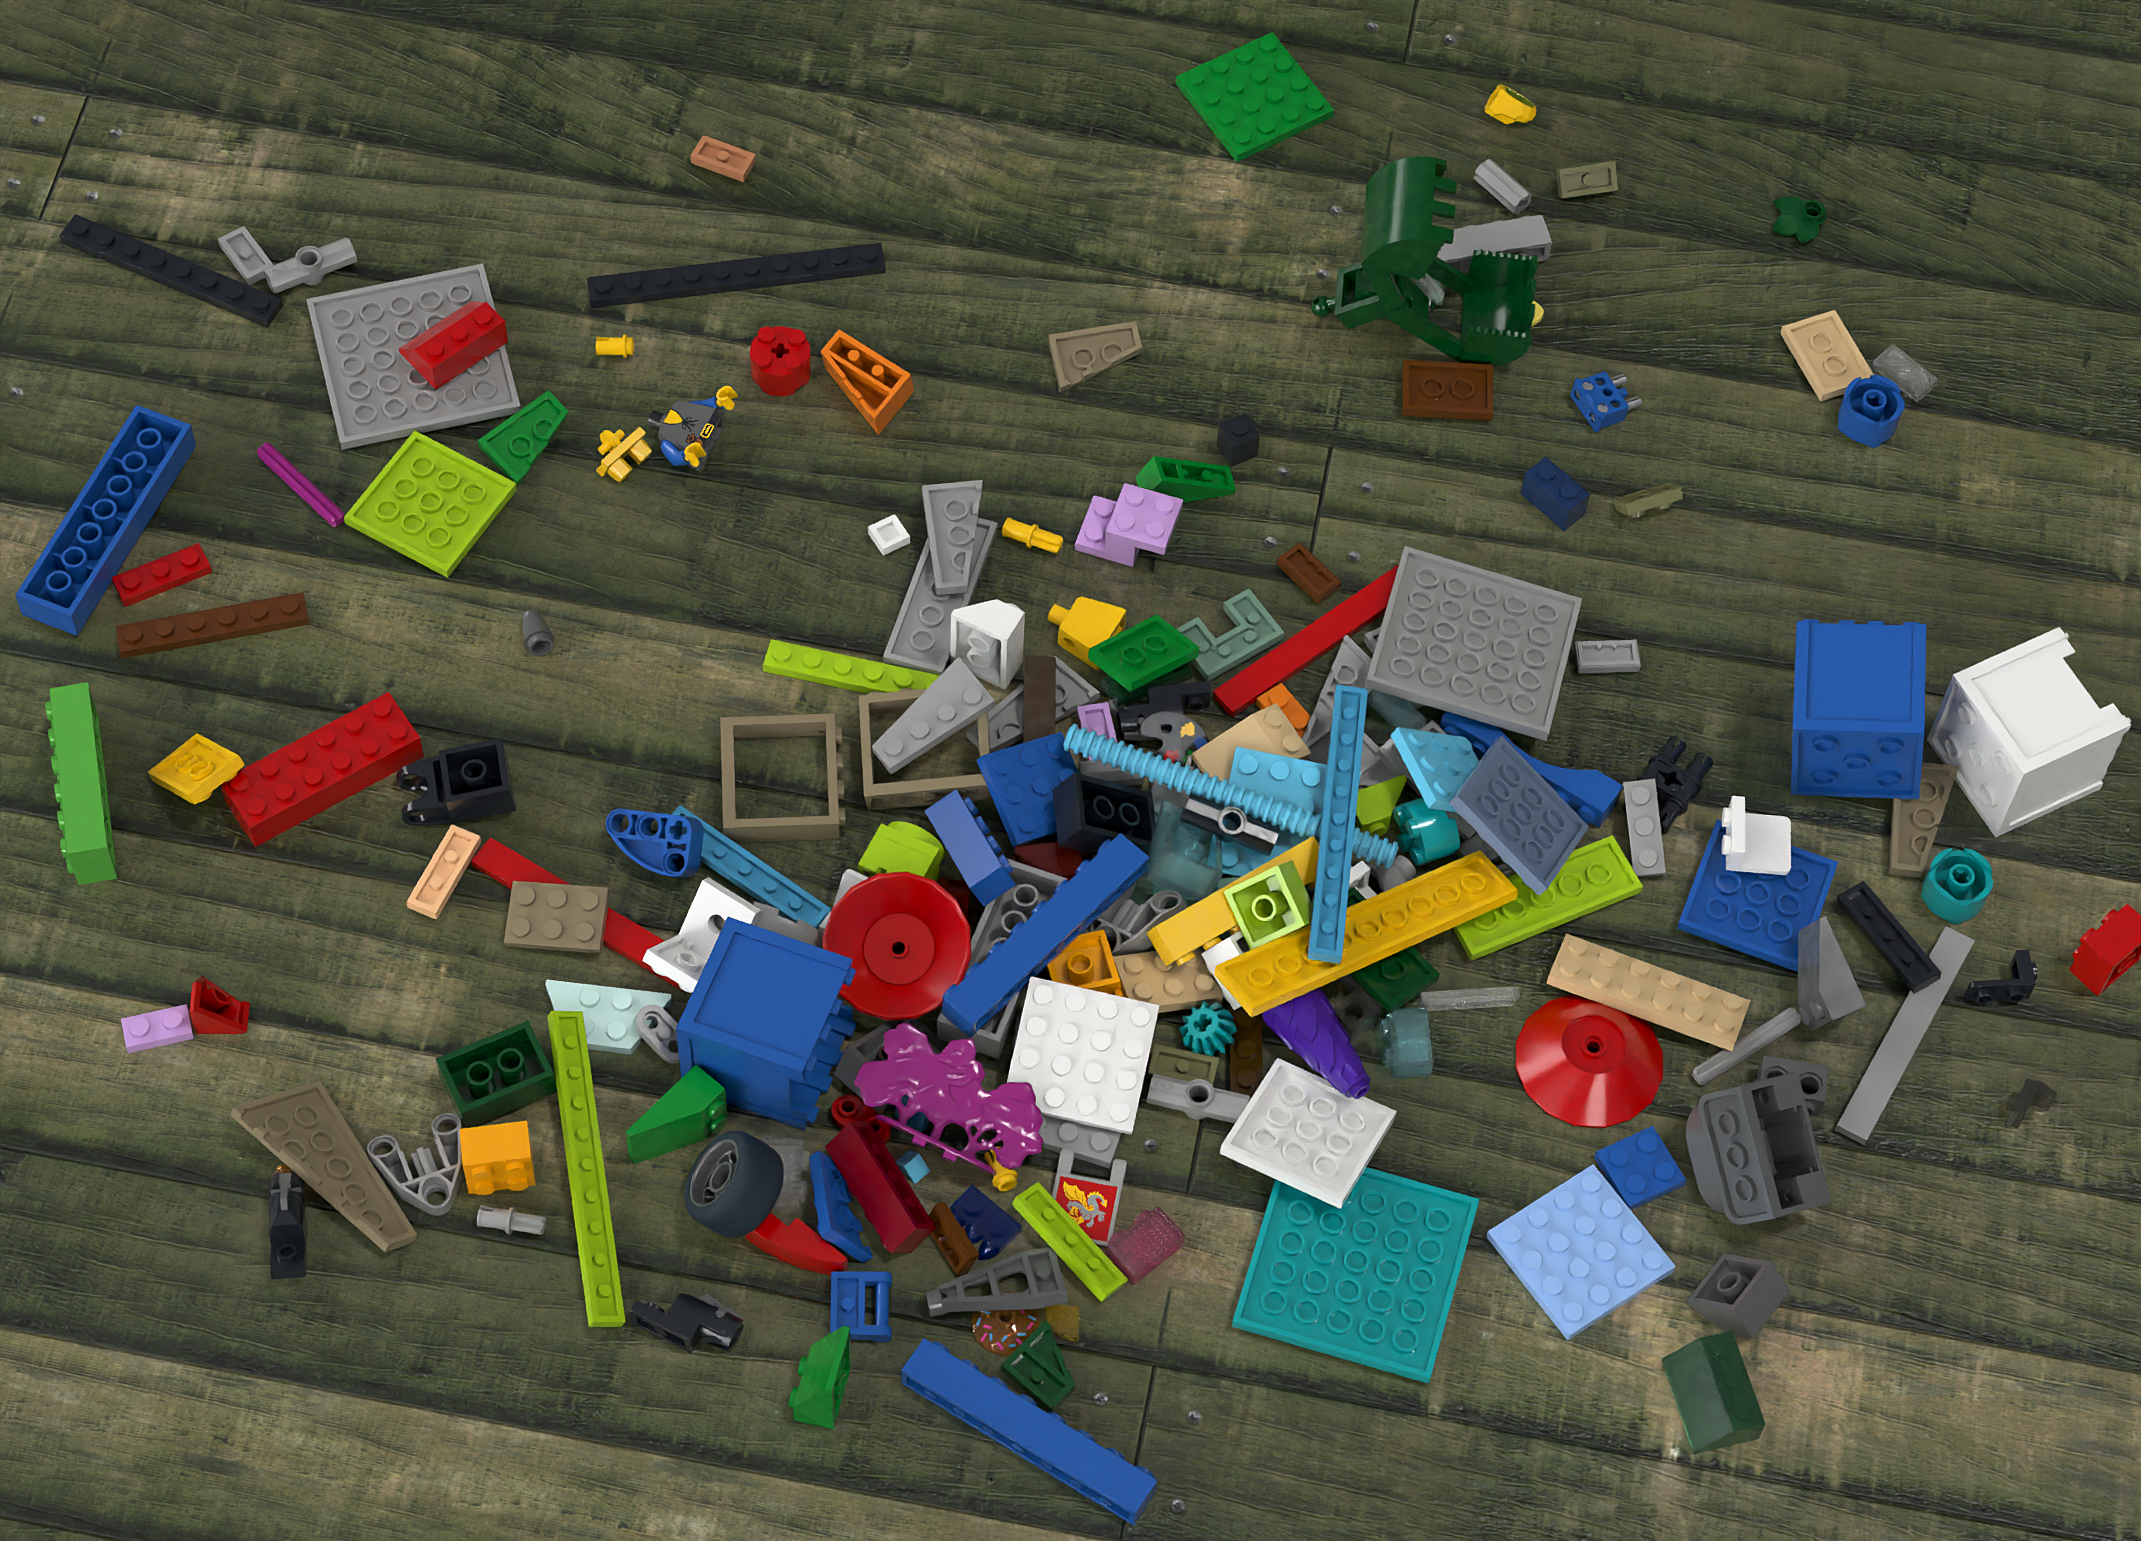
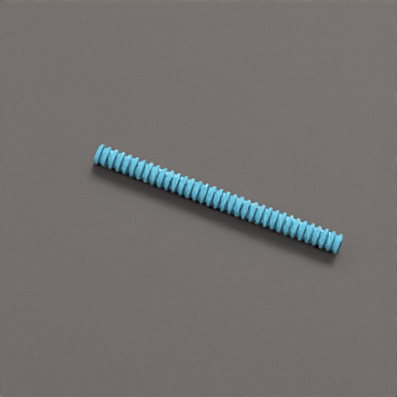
M1075 723L1070 726L1063 745L1064 750L1067 752L1070 749L1074 750L1073 753L1075 755L1082 753L1086 759L1090 756L1094 762L1101 760L1103 765L1109 763L1113 769L1120 767L1122 772L1128 770L1132 776L1135 773L1139 774V778L1144 779V777H1147L1151 783L1154 780L1158 781V785L1166 784L1170 790L1173 787L1177 788V792L1185 791L1187 796L1192 793L1224 807H1237L1246 816L1250 815L1256 820L1257 818L1261 819V822L1264 823L1269 822L1274 827L1276 825L1280 826L1282 831L1288 829L1290 834L1299 833L1301 838H1304V836L1309 838L1314 836L1319 844L1322 814L1318 813L1315 816L1311 810L1305 812L1303 807L1296 809L1292 803L1289 805L1284 804V800L1277 802L1273 796L1270 799L1265 797V793L1258 795L1254 789L1251 792L1247 791L1246 786L1239 788L1235 782L1232 785L1228 784L1227 779L1220 781L1216 775L1213 778L1209 777L1208 772L1201 774L1197 768L1194 771L1190 770L1189 765L1182 767L1181 762L1171 763L1172 760L1170 758L1163 760L1162 755L1158 754L1155 757L1151 751L1144 753L1143 748L1136 750L1132 744L1125 746L1124 741L1117 743L1113 737L1110 740L1106 739V735L1101 734V736H1098L1094 730L1091 733L1087 732L1085 727L1079 729ZM1356 827L1352 853L1356 854V858L1360 859L1362 856L1366 858V862L1375 861L1377 866L1381 863L1385 865V869L1392 867L1399 848L1398 842L1389 843L1387 838L1381 840L1379 835L1370 836V832L1365 831V833H1362L1360 828Z

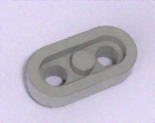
M658 1005L643 1007L636 1015L634 1021L637 1033L664 1061L671 1064L680 1063L679 1053L671 1052L668 1048L670 1043L678 1047L676 1033L678 1023ZM648 1019L654 1021L656 1028L651 1029L647 1027L645 1021Z

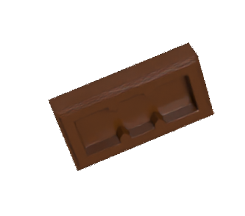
M1300 542L1277 558L1276 565L1317 604L1341 587V581Z
M945 1201L935 1204L929 1214L936 1227L931 1236L956 1275L959 1277L968 1274L979 1254L967 1237L965 1229L960 1226Z

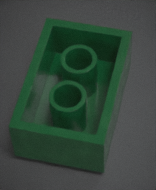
M529 1020L436 1058L439 1077L457 1115L461 1118L463 1128L475 1127L557 1092L554 1072Z

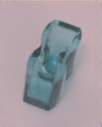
M1427 1008L1396 1009L1391 1014L1387 1012L1386 1019H1381L1380 1021L1381 1039H1387L1388 1048L1383 1050L1384 1068H1390L1391 1078L1431 1077L1433 1057Z

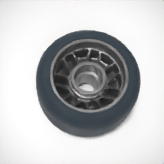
M729 1131L719 1135L703 1149L688 1175L684 1199L689 1215L699 1224L727 1238H739L749 1234L767 1218L780 1195L784 1180V1168L780 1155L768 1144L743 1131Z

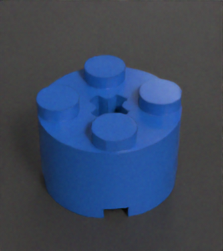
M1871 375L1870 378L1861 379V377L1854 379L1847 386L1839 409L1838 429L1854 441L1866 444L1872 448L1879 447L1883 442L1889 440L1896 432L1905 406L1898 385L1880 375Z

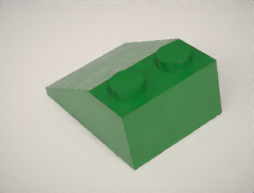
M695 1065L626 1131L629 1161L637 1164L703 1141L712 1132L714 1134L718 1133L725 1126L728 1118L725 1088L698 1065Z
M842 1326L813 1343L808 1356L802 1355L798 1368V1376H802L799 1388H792L788 1405L793 1408L794 1421L834 1430L851 1371L850 1327Z

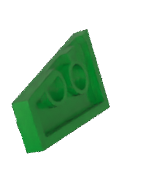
M548 390L478 440V447L509 480L516 483L518 488L567 419L568 410Z

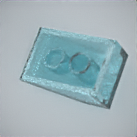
M1163 799L1148 855L1150 858L1147 866V880L1157 887L1176 891L1188 900L1200 901L1211 895L1223 875L1222 841L1215 834L1180 821L1184 807Z

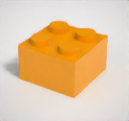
M527 1121L459 1129L462 1163L469 1194L489 1195L497 1190L522 1191L529 1186H536L533 1151Z

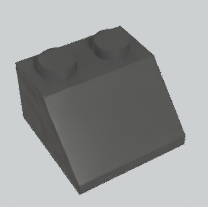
M1723 1253L1686 1302L1691 1308L1728 1334L1753 1339L1760 1332L1762 1326L1775 1309L1780 1306L1781 1301L1790 1289L1772 1262Z

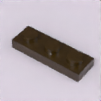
M1229 1006V1012L1233 1016V1023L1236 1025L1237 1032L1231 1035L1234 1039V1044H1229V1091L1248 1095L1251 1100L1263 1081L1262 1013L1251 1018L1243 1007L1234 1010L1232 1006Z

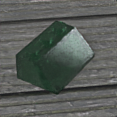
M1732 1330L1698 1338L1662 1358V1364L1693 1454L1759 1439L1764 1429L1765 1421Z

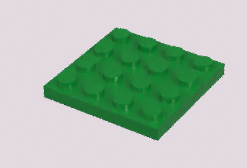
M1273 32L1176 76L1175 84L1236 162L1334 117L1333 107Z

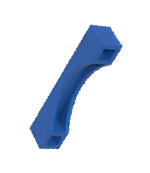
M1447 711L1442 716L1440 728L1447 735L1466 737L1471 743L1472 750L1477 759L1480 760L1492 743L1503 736L1585 823L1593 824L1600 828L1619 802L1623 785L1598 770L1565 769L1546 764L1529 756L1515 746L1497 726Z

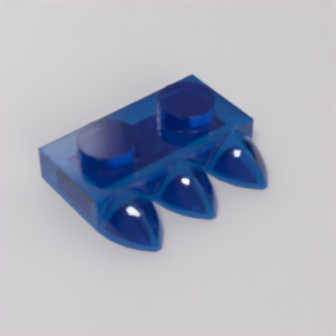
M973 1184L950 1206V1210L960 1226H966L964 1229L971 1243L976 1244L983 1240L978 1249L979 1261L996 1257L1022 1231V1225Z

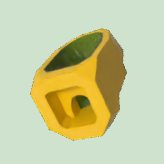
M1500 84L1489 97L1485 105V112L1506 125L1514 122L1521 124L1534 119L1536 106L1513 89Z

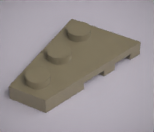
M1136 321L1048 335L1049 348L1060 393L1142 352V344Z

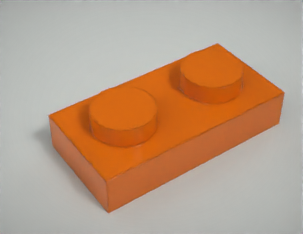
M1282 683L1257 697L1256 705L1260 710L1277 703L1301 739L1303 738L1311 716Z

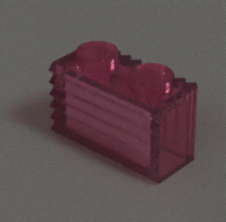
M1159 1206L1151 1212L1145 1210L1140 1213L1133 1222L1134 1226L1125 1232L1119 1230L1108 1241L1107 1257L1133 1286L1184 1246L1185 1234Z

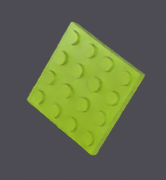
M414 430L344 516L345 524L448 578L517 491V485L508 478Z

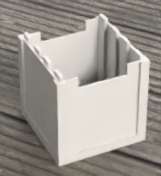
M2060 627L1953 674L1927 738V741L1944 765L1959 766L1955 777L1956 782L1995 837L2100 790L2103 785L2102 779H2104L2107 768L2116 754L2115 751L2119 747L2124 733L2128 732L2131 727L2130 718L2122 716L2114 703L2100 709L2063 658L2074 654L2076 651L2068 642L2069 635L2067 633L2064 634Z

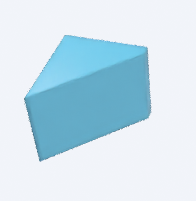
M908 1150L895 1161L899 1169L914 1184L930 1172L920 1154Z

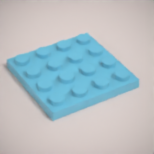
M1236 747L1228 784L1232 785L1235 782L1239 788L1246 786L1247 791L1251 792L1254 789L1258 795L1265 793V797L1269 799L1273 796L1277 802L1284 800L1286 805L1292 803L1294 808L1303 807V811L1308 812V810H1311L1313 815L1317 816L1318 813L1322 814L1327 765ZM1222 820L1226 829L1231 831L1237 830V825L1233 820ZM1285 829V831L1280 830L1270 856L1235 842L1226 843L1217 839L1210 871L1231 877H1242L1307 840L1309 837L1304 836V838H1301L1299 833L1295 832L1293 835L1290 834L1288 829ZM1307 885L1305 886L1307 892L1314 893V889L1310 890Z

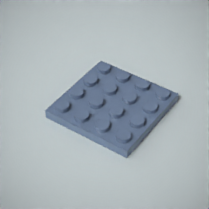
M1503 736L1492 743L1449 802L1455 808L1457 814L1477 831L1480 838L1486 841L1500 855V858L1506 864H1509L1522 878L1523 882L1532 888L1538 896L1548 889L1589 828L1581 817Z

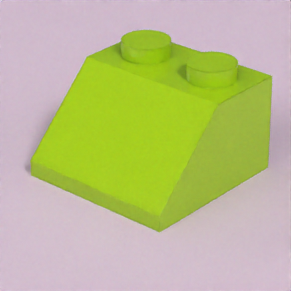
M1293 860L1277 865L1224 891L1250 950L1311 924L1313 904Z

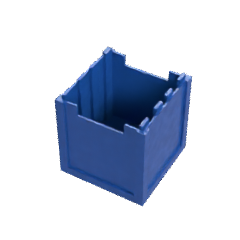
M1819 619L1797 621L1791 795L1919 799L1925 726L1926 624L1903 622V625H1884V621H1868V624H1855V620H1839V624L1819 623Z
M728 916L676 1027L681 1078L695 1065H698L725 1088L726 1103L806 1130L808 1123L814 1124L820 1108L815 1107L821 1092L828 1093L832 1084L833 1077L829 1076L832 1067L837 1068L844 1053L840 1049L845 1037L852 1038L858 1022L854 1021L852 1008L842 1005L843 1001L837 999L842 985L850 986L854 979L856 970L852 968L853 959Z

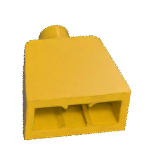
M1081 596L1076 599L1070 610L1054 604L1047 620L1060 626L1058 629V644L1092 668L1099 670V667L1088 659L1089 648L1122 632L1125 628L1127 610Z

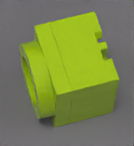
M895 821L886 826L881 823L858 864V873L870 878L879 873L907 871L938 882L939 865L945 856V850L932 834L914 824Z

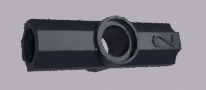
M1190 793L1180 818L1182 822L1215 834L1217 839L1222 842H1235L1267 856H1270L1280 831L1279 828L1246 816L1237 807H1224ZM1222 820H1233L1237 825V830L1231 831L1226 829Z

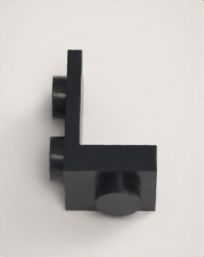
M2016 950L2009 964L2012 979L1971 981L1964 994L1965 1001H1976L1979 1004H1986L1993 1000H2008L2015 1003L2029 999L2037 979V966L2035 962H2031L2029 950Z

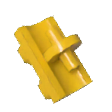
M638 427L621 443L620 440L625 436L622 430L619 429L615 433L604 430L600 434V440L603 444L598 447V451L602 455L608 451L610 453L601 461V466L596 471L602 477L608 473L617 482H622L633 470L623 460L625 456L629 454L640 465L652 453L651 448L643 440L646 432L641 427Z

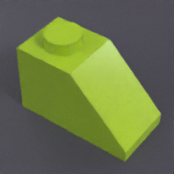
M1405 775L1358 790L1355 828H1360L1362 833L1368 831L1370 832L1369 835L1373 837L1375 834L1381 837L1389 830L1394 819L1393 808L1400 805L1404 796L1407 781Z

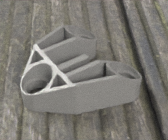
M1135 882L1090 925V931L1094 932L1104 929L1108 942L1117 941L1114 950L1111 952L1112 956L1142 953L1153 946L1146 933L1187 908L1181 895L1173 890L1160 891L1139 906L1129 899L1135 890ZM1175 900L1179 902L1173 908L1163 909L1169 901Z
M454 1113L441 1114L431 1124L443 1169H437L430 1148L423 1149V1147L416 1149L417 1152L411 1154L418 1174V1178L413 1179L404 1153L400 1150L394 1137L388 1135L378 1136L370 1141L367 1146L370 1161L398 1197L431 1215H443L450 1210L465 1176L459 1131L463 1127L461 1118ZM450 1123L456 1126L450 1132H438L439 1128L444 1124ZM381 1146H389L393 1149L384 1155H374L375 1151ZM440 1191L446 1194V1200L440 1205H432L427 1201L433 1192Z

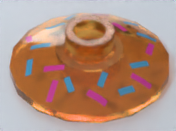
M1035 1309L974 1311L972 1315V1332L976 1341L985 1350L997 1355H1011L1039 1327L1038 1314ZM1001 1315H1009L1012 1319L1009 1322H1002L999 1317Z

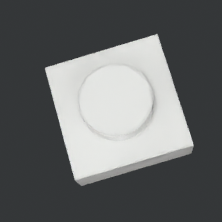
M895 514L868 526V534L883 556L910 543L909 534Z

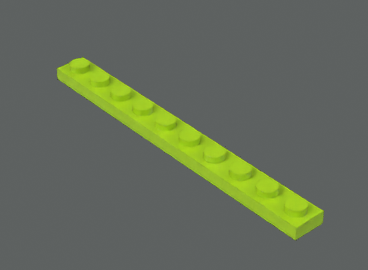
M552 1010L548 1014L547 1019L589 1327H621L626 1321L583 1011Z

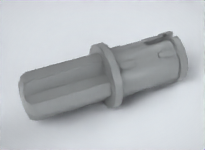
M481 1205L477 1214V1226L505 1230L507 1234H511L514 1230L541 1235L545 1230L546 1218L518 1213L515 1207L500 1209Z

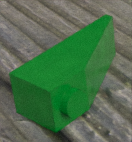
M1153 456L1135 477L1138 487L1183 499V503L1233 495L1237 491L1229 466Z

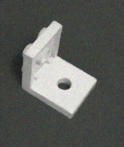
M708 877L702 880L679 934L647 949L642 961L652 966L653 971L657 974L671 978L679 983L678 985L681 989L692 993L721 932L714 923L715 915H720L725 921L729 916L755 925L762 910Z

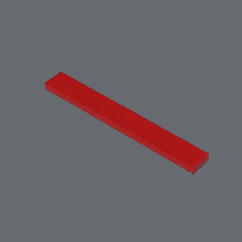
M1399 564L1213 690L1212 697L1233 718L1256 702L1257 697L1280 683H1284L1343 642L1345 635L1351 637L1383 615L1387 608Z
M491 837L471 860L473 867L512 889L513 881L570 885ZM608 907L603 944L684 992L679 987V983L667 976L657 974L653 971L652 966L642 961L647 949L664 942V940Z

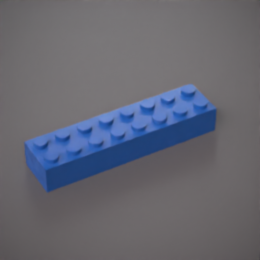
M138 405L135 406L15 594L23 616L78 636L112 582L111 577L117 574L194 451L196 442L190 424Z

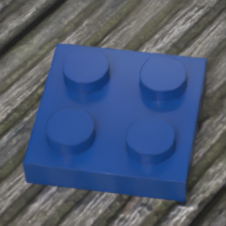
M1653 1126L1595 1152L1594 1158L1612 1188L1630 1210L1685 1186L1686 1178Z

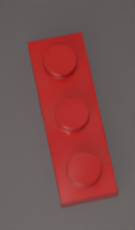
M197 543L111 578L124 607H128L212 573V569L200 544Z

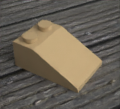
M1276 703L1251 714L1193 752L1191 757L1202 774L1208 772L1209 777L1213 778L1216 775L1219 777L1218 780L1223 781V779H1227L1229 783L1236 747L1306 761L1311 752Z

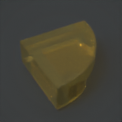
M1052 1305L1045 1307L1046 1320L1050 1323L1052 1330L1063 1339L1078 1342L1079 1306Z

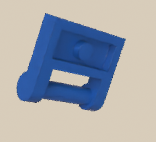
M831 1272L830 1333L842 1326L850 1327L851 1340H873L879 1343L891 1341L889 1288L892 1287V1274L889 1272ZM865 1286H873L875 1288V1325H865Z

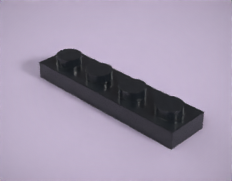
M1865 881L1837 895V903L1913 994L1941 978V971Z

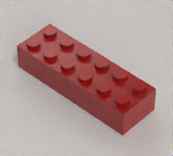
M387 692L237 771V775L233 779L223 782L220 786L224 801L253 845L257 847L390 776L402 767L418 761L424 757L419 735L391 694Z

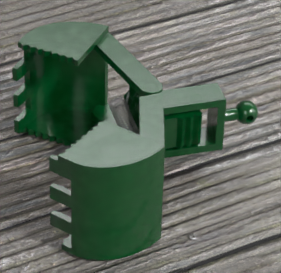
M1414 156L1395 160L1383 166L1372 175L1366 185L1361 262L1338 269L1336 296L1330 298L1324 295L1315 297L1311 303V310L1314 315L1326 317L1335 308L1334 315L1348 329L1388 316L1390 321L1459 363L1491 364L1493 367L1508 364L1522 357L1529 349L1532 340L1530 330L1535 316V304H1532L1536 292V280L1533 279L1537 269L1538 255L1528 257L1527 255H1513L1512 253H1498L1497 251H1483L1482 249L1474 250L1467 275L1437 257L1438 251H1441L1444 243L1452 244L1454 239L1453 229L1432 225L1433 215L1454 219L1456 205L1434 200V191L1454 195L1456 193L1457 181L1442 177L1444 171L1447 170V161L1433 157ZM1432 278L1463 296L1461 339L1428 320V311L1431 310L1433 312L1435 303H1437L1435 302L1436 300H1433L1435 298H1432V294L1436 290L1439 291L1440 288ZM1434 286L1436 289L1431 293L1430 289Z

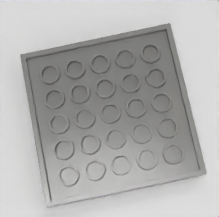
M483 263L306 299L341 450L410 436L414 430L419 433H425L516 414L521 410L505 345L437 390L399 353L400 347L470 301L487 302L495 310Z
M1404 546L1364 687L1546 741L1550 732L1582 598Z

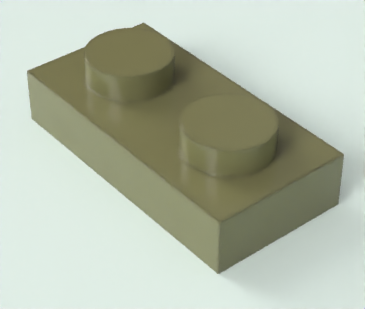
M1613 160L1556 168L1560 198L1618 190L1616 162Z
M1668 482L1614 498L1615 510L1627 515V517H1639L1645 514V510L1651 508H1669L1673 506V502L1682 500L1683 497L1681 487Z
M1155 1044L1147 1079H1152L1154 1073L1188 1082L1195 1079H1203L1208 1081L1213 1087L1219 1058Z

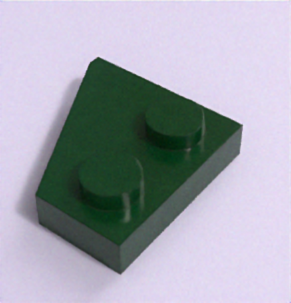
M1045 1320L1001 1364V1371L1046 1410L1054 1412L1074 1391L1075 1384L1069 1370L1066 1369L1064 1357L1052 1335L1050 1323Z

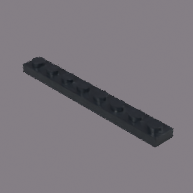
M76 214L59 235L61 243L267 328L283 307L282 299Z

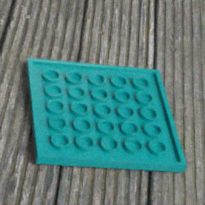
M1366 1167L1340 1209L1275 1179L1232 1321V1327L1429 1384L1479 1199Z

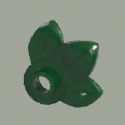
M1795 196L1778 198L1774 200L1773 204L1782 215L1775 221L1772 230L1782 236L1796 235L1801 243L1809 242L1817 237L1819 226L1823 225L1826 220L1827 213L1825 207L1817 200L1804 202Z

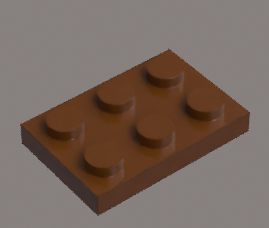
M1403 360L1402 416L1492 421L1493 365Z

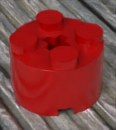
M766 326L758 331V335L753 339L750 346L751 376L754 383L756 382L766 394L789 396L794 394L796 389L802 385L804 387L809 382L811 376L810 345L802 330L785 326Z

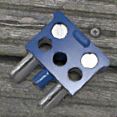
M1604 371L1581 380L1579 378L1575 379L1570 396L1595 432H1600L1601 428L1624 421L1628 410L1641 406L1642 401L1639 396L1624 400L1628 396L1626 388H1616L1626 384L1627 379L1624 374L1610 378Z

